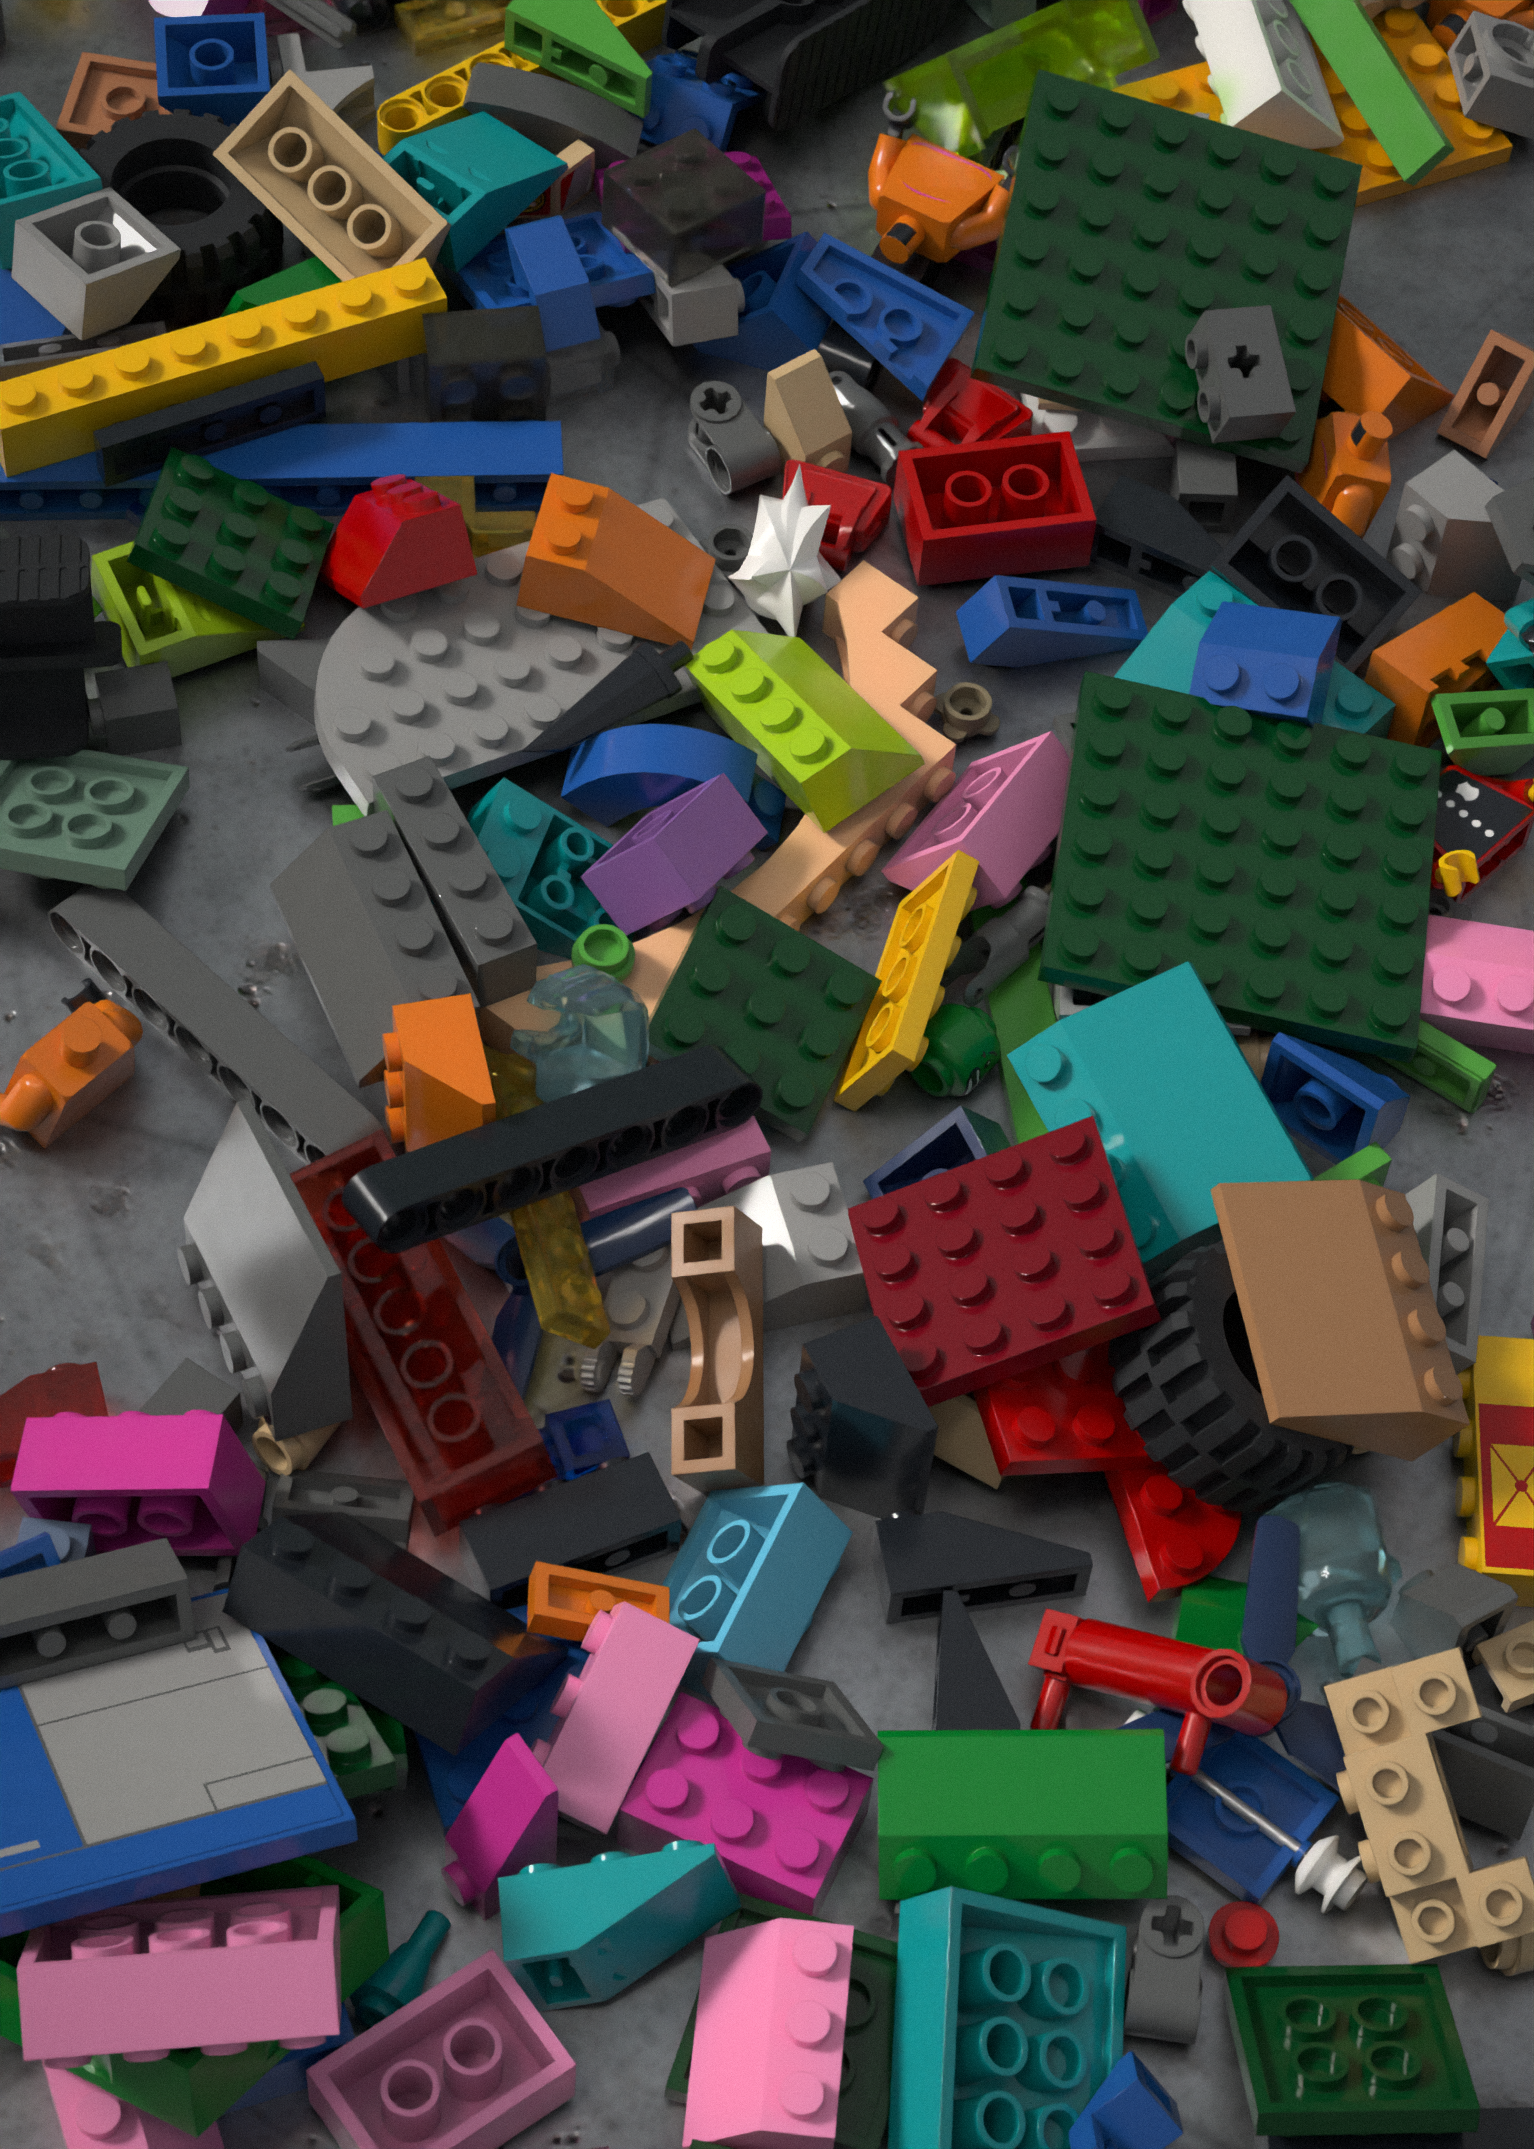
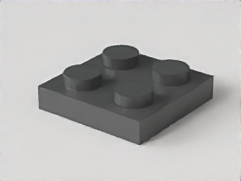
M710 1657L701 1683L718 1705L720 1714L728 1719L742 1739L743 1746L747 1750L760 1757L772 1760L781 1759L783 1754L807 1758L816 1766L834 1772H842L846 1766L874 1771L883 1749V1744L835 1682Z

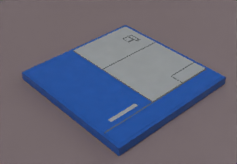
M229 1588L191 1597L196 1633L195 1640L0 1689V1938L358 1840L356 1818L263 1636L222 1612Z

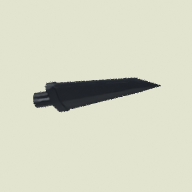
M677 641L659 654L648 642H643L634 648L626 659L521 752H562L666 698L670 699L682 690V685L674 673L693 660L690 648L683 641Z

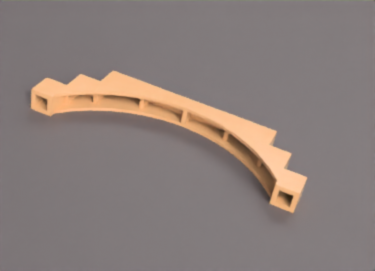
M864 560L826 594L822 632L835 641L843 680L922 756L925 764L826 833H823L805 814L795 830L759 869L731 890L732 893L799 931L800 925L814 912L821 914L829 908L837 897L840 887L853 874L856 876L863 875L874 863L879 850L892 837L896 840L902 838L912 827L917 813L930 801L934 803L939 802L951 789L956 777L955 772H953L956 744L925 723L932 715L937 704V699L934 697L937 670L907 650L918 633L916 616L919 597ZM704 909L678 924L632 943L635 949L634 968L626 979L617 984L598 986L584 981L574 971L571 960L537 966L536 988L480 1009L481 1039L535 1080L552 1064L558 1066L564 1063L572 1055L578 1042L589 1048L624 1075L659 1063L660 1061L634 1046Z

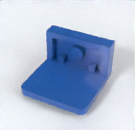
M680 48L675 53L657 55L656 58L646 61L645 64L652 71L650 112L645 118H642L628 111L644 121L640 138L692 157L698 161L718 159L719 155L726 153L737 112L765 101L767 90L736 70L712 84H707L695 75L698 52L690 49Z

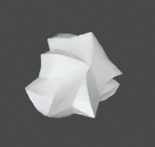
M800 464L792 485L783 500L760 495L756 524L748 555L740 570L728 577L744 595L746 604L754 612L777 620L786 634L791 637H796L803 605L814 602L821 595L828 593L830 588L842 580L819 553L831 505H808Z

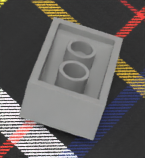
M833 1162L770 1174L698 1207V1210L735 1206L762 1227L763 1332L863 1312L866 1282L848 1216L849 1211ZM681 1297L668 1333L672 1351L691 1347L689 1325Z

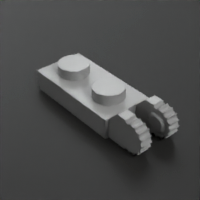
M671 1244L615 1269L592 1336L593 1341L587 1344L584 1360L581 1362L582 1366L579 1377L581 1378L580 1384H582V1389H585V1391L599 1393L603 1391V1388H606L608 1377L611 1376L619 1353L623 1354L621 1358L622 1363L617 1373L620 1393L623 1396L640 1397V1393H643L655 1358L661 1357L681 1297L671 1278Z

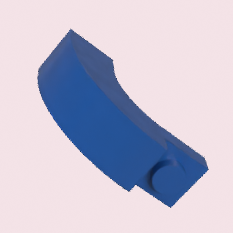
M638 724L602 732L572 748L561 798L599 823L609 827L635 811L661 806L724 772L768 832L755 845L756 848L763 851L778 842L787 795L781 789L755 773L758 754L733 740L686 726Z

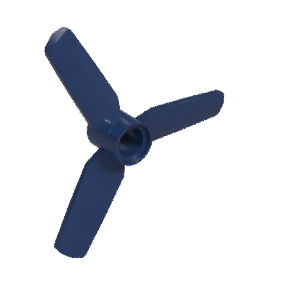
M676 1188L568 1227L551 1245H549L544 1237L537 1233H517L513 1226L500 1217L492 1218L443 1237L478 1266L496 1270L499 1278L510 1293V1296L496 1316L475 1423V1430L480 1437L498 1440L511 1437L515 1433L546 1323L544 1312L552 1310L562 1302L568 1291L569 1281H590L670 1245L671 1213L698 1210L686 1188ZM535 1266H542L535 1276L521 1280V1277L527 1270Z
M1264 1515L1258 1519L1255 1528L1240 1643L1244 1656L1276 1671L1285 1682L1287 1702L1280 1721L1271 1730L1260 1735L1247 1736L1261 1738L1276 1732L1290 1757L1340 1792L1336 1773L1346 1770L1343 1760L1345 1753L1332 1712L1324 1705L1300 1700L1302 1689L1299 1677L1288 1665L1296 1647L1300 1528L1295 1522L1284 1517ZM1242 1685L1239 1687L1235 1695V1699L1238 1697L1242 1689ZM1158 1709L1116 1729H1164L1165 1764L1171 1762L1185 1715L1165 1709ZM1212 1722L1204 1750L1228 1742L1237 1730Z

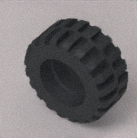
M174 109V114L159 115L158 110L143 112L140 119L131 121L129 117H125L114 122L111 126V131L108 133L103 130L99 131L86 143L87 150L82 148L78 152L101 177L102 189L111 187L141 215L169 207H188L210 213L209 216L188 224H153L177 245L181 251L180 259L138 310L137 313H140V317L145 321L159 322L160 318H172L175 324L191 323V318L204 315L206 320L219 317L237 291L272 276V272L279 266L283 255L282 244L284 243L283 223L213 155L216 149L238 126L234 123L229 127L224 125V120L219 116L206 112L203 117L193 116L192 112L187 109Z
M1211 1244L1208 1247H1199L1150 1280L1149 1283L1161 1321L1110 1340L1108 1365L1115 1368L1111 1382L1116 1398H1122L1126 1411L1123 1416L1131 1431H1138L1146 1443L1143 1449L1154 1463L1160 1461L1169 1470L1167 1477L1180 1488H1192L1195 1490V1498L1208 1505L1220 1506L1222 1504L1223 1510L1243 1513L1271 1510L1341 1465L1344 1459L1351 1455L1355 1447L1269 1423L1224 1244Z

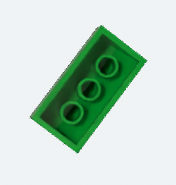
M1164 1729L878 1730V1739L883 1744V1749L878 1759L879 1900H906L950 1886L1005 1899L1167 1898L1168 1820Z

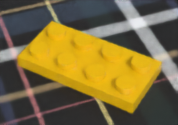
M957 850L899 903L875 977L882 980L852 1042L833 1101L855 1112L874 1095L879 1097L885 1095L899 1074L904 1070L912 1072L923 1059L929 1044V1039L923 1036L927 1022L937 1012L945 995V988L940 985L943 972L951 965L961 946V938L956 935L960 921L968 914L977 896V889L972 886L980 861Z

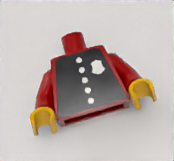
M1449 765L1440 773L1430 888L1444 889L1448 897H1452L1457 904H1462L1526 847L1534 823V778L1508 781L1473 774L1459 765Z

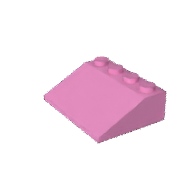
M338 1885L135 1901L31 1929L17 1966L24 2061L44 2059V2065L47 2068L69 2069L88 2064L92 2060L91 2055L123 2053L125 2061L150 2062L167 2057L170 2054V2049L201 2046V2052L205 2055L223 2056L246 2050L248 2042L279 2040V2046L287 2049H305L323 2044L326 2041V2036L340 2034L341 1973Z

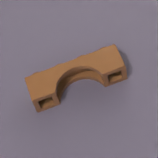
M735 1206L671 1213V1278L681 1295L685 1307L691 1341V1371L688 1388L681 1403L671 1408V1475L701 1493L710 1492L711 1490L764 1486L762 1227Z

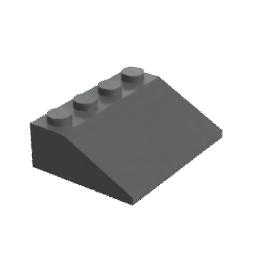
M250 1099L236 1102L183 1217L186 1245L178 1247L177 1254L186 1283L189 1286L198 1283L201 1289L198 1292L207 1326L209 1329L219 1327L222 1335H220L221 1349L229 1371L232 1374L241 1371L244 1377L242 1389L252 1418L263 1417L275 1442L353 1418L342 1277L335 1260Z

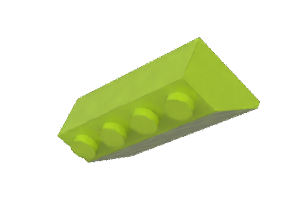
M731 629L693 655V660L684 666L692 684L697 689L706 713L735 742L758 754L756 764L823 833H826L925 764L922 756L799 637Z

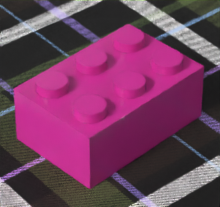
M190 1410L184 1413V1415H150L140 1411H125L118 1416L86 1417L75 1412H60L55 1414L54 1417L26 1418L10 1492L28 1517L92 1524L97 1555L167 1538L176 1556H239L241 1546L256 1535L266 1482L223 1414H215L206 1410Z
M680 1692L619 1808L617 1844L643 1855L661 1852L665 1845L680 1840H696L704 1844L715 1843L737 1892L817 1917L868 1814L874 1778L847 1766L842 1772L829 1771L816 1766L807 1758L783 1754V1757L779 1760L760 1757L743 1746L742 1739L728 1719L720 1714L718 1708Z

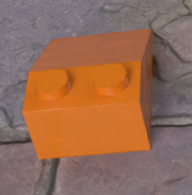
M551 473L525 556L516 606L668 645H673L677 641H683L692 650L716 559L612 489Z

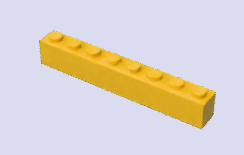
M422 258L0 382V464L6 476L11 477L95 451L93 431L111 426L116 422L134 419L165 409L173 404L194 400L222 391L230 386H238L276 374L284 369L295 368L316 361L325 377V382L448 346L447 296L426 258Z

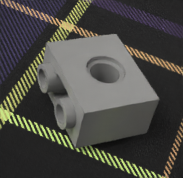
M1473 10L1448 51L1464 117L1534 140V30L1512 21L1501 20Z

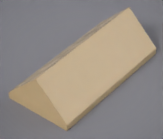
M290 69L213 153L341 281H347L422 258H426L432 269L451 227L418 192Z

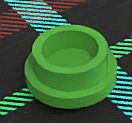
M608 924L594 925L586 929L573 944L571 952L572 967L581 979L590 984L598 986L614 985L626 979L632 972L635 964V949L626 934L619 928Z

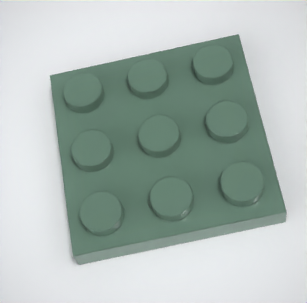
M81 749L68 757L62 756L53 759L0 760V869L32 874L43 879L56 878L85 883L100 889L126 891L189 790V767Z

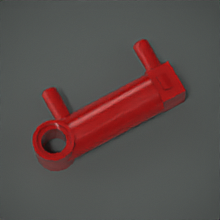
M1047 1608L1045 1609L1028 1665L1043 1671L1042 1676L1045 1677L1031 1720V1730H1058L1071 1686L1083 1690L1086 1688L1184 1714L1183 1724L1169 1766L1171 1770L1191 1777L1197 1774L1212 1722L1228 1726L1245 1735H1260L1271 1730L1280 1721L1286 1709L1287 1691L1285 1682L1276 1671L1232 1649L1215 1650L1097 1619L1088 1618L1085 1620L1079 1616ZM1242 1685V1689L1238 1697L1235 1699V1695L1239 1687Z

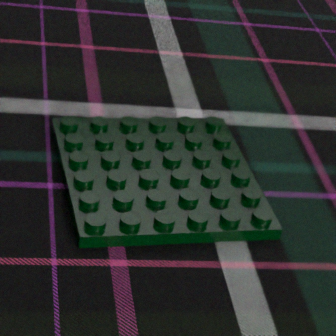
M1038 69L1030 91L970 378L1301 473L1309 462L1362 165ZM1271 305L1296 413L1278 437L1212 443L1208 423H1204L1198 413L1197 397L1200 388L1195 369H1191L1186 361V338L1206 310Z
M1085 671L1079 688L1038 981L1111 997L1189 961L1194 965L1227 1023L1249 1026L1254 1029L1277 1034L1281 1032L1299 1039L1410 1063L1418 1044L1442 751L1319 723H1314L1312 728L1300 721L1292 719L1282 721L1251 714L1237 706H1216L1210 704L1204 697Z

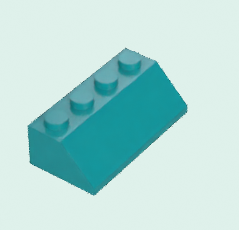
M20 91L0 96V268L5 270L8 268L12 269L16 220L102 190L101 177Z

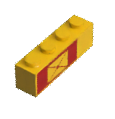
M1478 1335L1476 1363L1457 1374L1462 1384V1398L1470 1425L1453 1435L1454 1457L1464 1458V1476H1459L1456 1484L1455 1511L1458 1517H1466L1467 1536H1461L1459 1541L1457 1563L1510 1585L1518 1595L1515 1606L1534 1607V1339Z

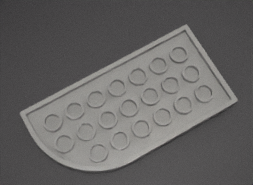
M664 497L637 506L706 552ZM530 541L475 558L477 575L364 609L360 606L355 609L331 637L319 665L314 697V720L318 739L324 755L337 778L365 817L374 814L372 776L429 755L449 790L556 753L521 751L626 659L634 648L646 641L660 654L672 645L516 606L525 556ZM716 564L714 565L691 650L693 655L731 629L769 634ZM683 667L674 673L682 685V690L679 693L597 734L623 726L636 725L701 702L697 689L692 684L685 668Z

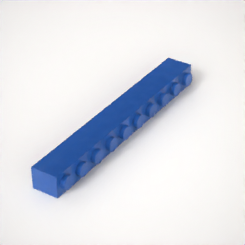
M561 421L302 424L202 456L212 466L241 480L257 483L266 492L295 506L309 508L319 516H344L355 495L372 490L371 482L396 474H404L406 480L412 479L422 483V485L459 503L463 514L539 513L551 473L564 476ZM95 451L11 477L6 476L0 464V521L143 519L161 470L106 487L97 471Z

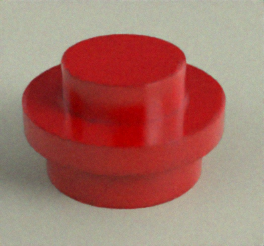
M1236 1901L1222 1906L1213 1915L1207 1931L1209 1949L1215 1959L1224 1967L1266 1966L1275 1956L1280 1939L1278 1926L1271 1914L1263 1907L1247 1901Z

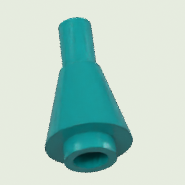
M428 1910L407 1943H402L390 1954V1959L350 1995V2000L355 2007V2015L365 2027L370 2029L423 1994L432 1964L431 1957L451 1928V1923L445 1915L435 1910Z

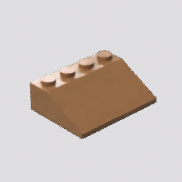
M1359 1179L1219 1183L1210 1189L1270 1424L1411 1462L1470 1425L1462 1398V1384L1455 1374L1445 1338L1446 1328L1437 1310L1429 1281L1430 1271L1422 1257L1413 1225V1211L1406 1200L1405 1194Z

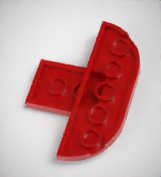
M1110 1340L974 1390L973 1394L1000 1476L1104 1471L1148 1603L1179 1597L1182 1588L1196 1585L1208 1578L1231 1550L1238 1535L1242 1512L1223 1510L1222 1504L1220 1506L1208 1505L1195 1498V1490L1192 1488H1180L1167 1477L1169 1470L1160 1461L1154 1463L1143 1449L1146 1443L1137 1430L1131 1431L1123 1416L1126 1407L1122 1398H1116L1111 1380L1115 1373V1368L1108 1365Z

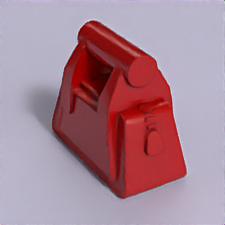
M949 358L927 394L926 403L923 405L924 415L922 419L917 420L910 427L907 438L911 442H919L924 448L954 445V443L962 444L1031 436L1033 412L998 386L971 379L972 369L956 358Z
M790 459L785 464L783 498L780 499H784L791 487L800 464L808 505H831L819 553L833 569L845 572L853 552L865 551L889 523L892 490L886 484Z

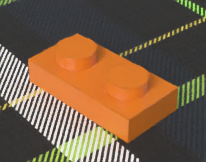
M536 1561L528 1583L527 1632L583 1642L599 1610L610 1614L614 1605L624 1601L670 1624V1587Z

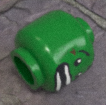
M956 1003L941 1005L934 1016L928 1020L923 1036L929 1039L926 1053L919 1065L910 1072L915 1082L926 1092L938 1097L946 1095L961 1097L969 1094L995 1067L1001 1057L1000 1042L996 1035L997 1029L992 1018L982 1009L974 1006L966 1007Z

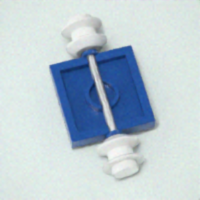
M1154 1707L1149 1713L1161 1708ZM1139 1708L1125 1724L1149 1713ZM1237 1731L1228 1742L1204 1750L1197 1774L1192 1777L1171 1770L1170 1763L1165 1764L1166 1776L1170 1773V1776L1173 1778L1166 1787L1168 1846L1242 1901L1259 1905L1290 1866L1294 1868L1298 1866L1295 1872V1893L1300 1895L1311 1888L1317 1890L1324 1896L1321 1910L1324 1914L1334 1905L1346 1911L1366 1885L1368 1878L1360 1870L1363 1865L1360 1855L1348 1861L1337 1853L1340 1840L1338 1835L1318 1840L1313 1847V1843L1310 1842L1335 1811L1340 1797L1259 1738L1249 1737Z

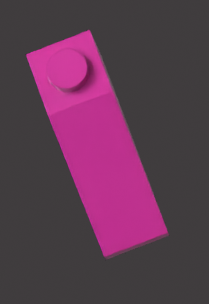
M518 1732L504 1741L445 1836V1867L441 1869L444 1882L460 1905L464 1906L471 1902L484 1921L500 1912L498 1878L519 1875L521 1869L533 1864L550 1863L556 1865L559 1789Z

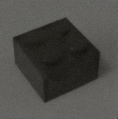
M694 128L604 171L602 225L669 287L673 288L762 244L766 190Z
M539 305L422 313L424 398L428 423L546 421L547 357Z

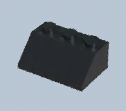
M1288 475L1270 492L1209 566L1236 590L1259 606L1341 617L1342 624L1334 660L1352 673L1357 670L1423 592Z
M878 1315L804 1343L802 1346L800 1371L794 1375L797 1396L795 1407L790 1409L793 1424L792 1438L786 1442L788 1456L797 1475L800 1478L809 1477L819 1498L879 1519H885L889 1515L902 1510H917L923 1514L938 1425Z

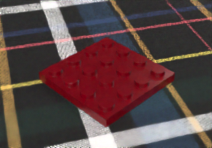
M1094 1116L848 1208V1216L874 1317L878 1315L927 1407L937 1405L1161 1321L1106 1147Z

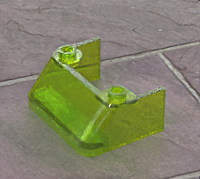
M1062 0L882 82L886 94L891 91L896 92L897 102L895 108L901 115L909 111L912 97H915L920 114L919 120L913 127L924 139L966 158L986 149L983 140L991 137L990 134L993 131L1025 117L1032 82L1038 69L1112 90L1118 87L1115 76L1160 58V54L1138 0Z

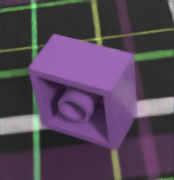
M723 772L650 811L580 877L617 927L626 936L647 925L655 932L673 921L683 911V907H686L691 914L711 902L718 888L716 883L722 877L724 880H727L746 868L755 859L750 850L768 832Z

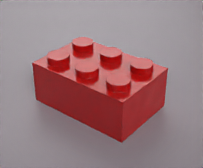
M1069 431L898 451L893 499L918 586L990 578L995 575L1006 576L1089 565L1097 519Z

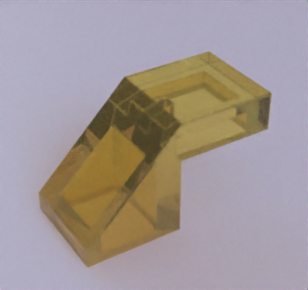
M474 476L415 477L416 482L422 483V485L437 491L439 494L461 505L474 559L531 540L536 523L535 511L476 512Z

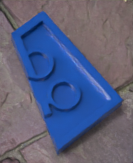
M825 232L800 268L795 282L802 291L922 402L970 327L975 314L974 311Z

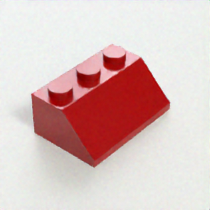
M404 474L390 475L371 482V491L357 494L353 498L327 545L317 579L364 609L477 575L461 505L439 494L437 491L422 485V483L412 479L406 480Z

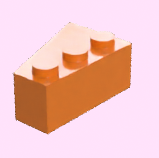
M1473 592L1372 651L1366 677L1363 681L1396 704L1387 739L1430 748L1442 737L1430 701L1432 697L1436 694L1494 691L1500 685V682L1486 665V662L1508 629L1504 623L1505 613Z

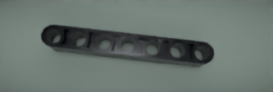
M715 1044L703 1046L369 1166L358 1172L348 1182L341 1198L342 1205L383 1253H400L735 1129L746 1123L760 1107L763 1098L762 1088L721 1046Z

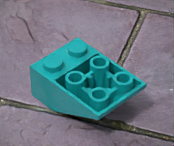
M484 111L402 139L382 157L451 225L436 260L455 273L461 270L568 169L567 162Z
M503 778L471 808L466 820L535 939L537 950L571 959L573 944L586 929L598 924H608L617 927L580 877L613 847V844L506 778ZM635 932L627 935L630 941H632Z
M696 1840L675 1841L665 1845L661 1852L632 1856L626 1852H606L593 1857L590 1863L563 1868L550 1863L533 1864L521 1869L519 1875L498 1878L504 1962L538 2012L609 2000L741 1907L740 1896L715 1843L704 1844Z

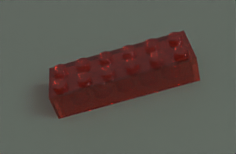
M381 1129L289 1175L341 1272L348 1363L434 1536L437 1537L459 1526V1521L467 1519L476 1509L490 1503L504 1504L558 1477L534 1421L439 1238L400 1253H383L343 1207L341 1198L344 1188L358 1172L374 1164L396 1157Z

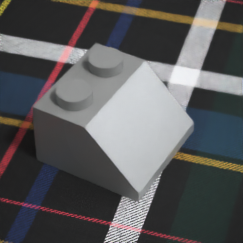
M107 187L16 220L11 277L77 338L83 341L129 323L180 259L181 249L111 187Z
M1454 449L1405 483L1386 560L1427 595L1464 598L1475 592L1485 600L1509 602L1517 596L1522 580L1521 577L1512 572L1485 508V505L1493 496L1504 490Z

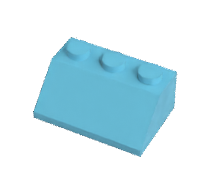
M805 1483L710 1491L662 1586L670 1587V1624L700 1639L679 1685L713 1699L701 1683L710 1657L785 1672L801 1636L807 1631L812 1622L813 1612L829 1580L839 1568L840 1558L853 1534Z

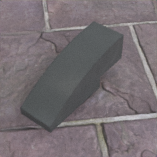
M478 62L472 69L462 106L473 114L482 111L488 113L555 156L580 139L595 150L594 169L609 168L610 164L617 161H635L644 123L643 120L616 104L582 88L545 75Z

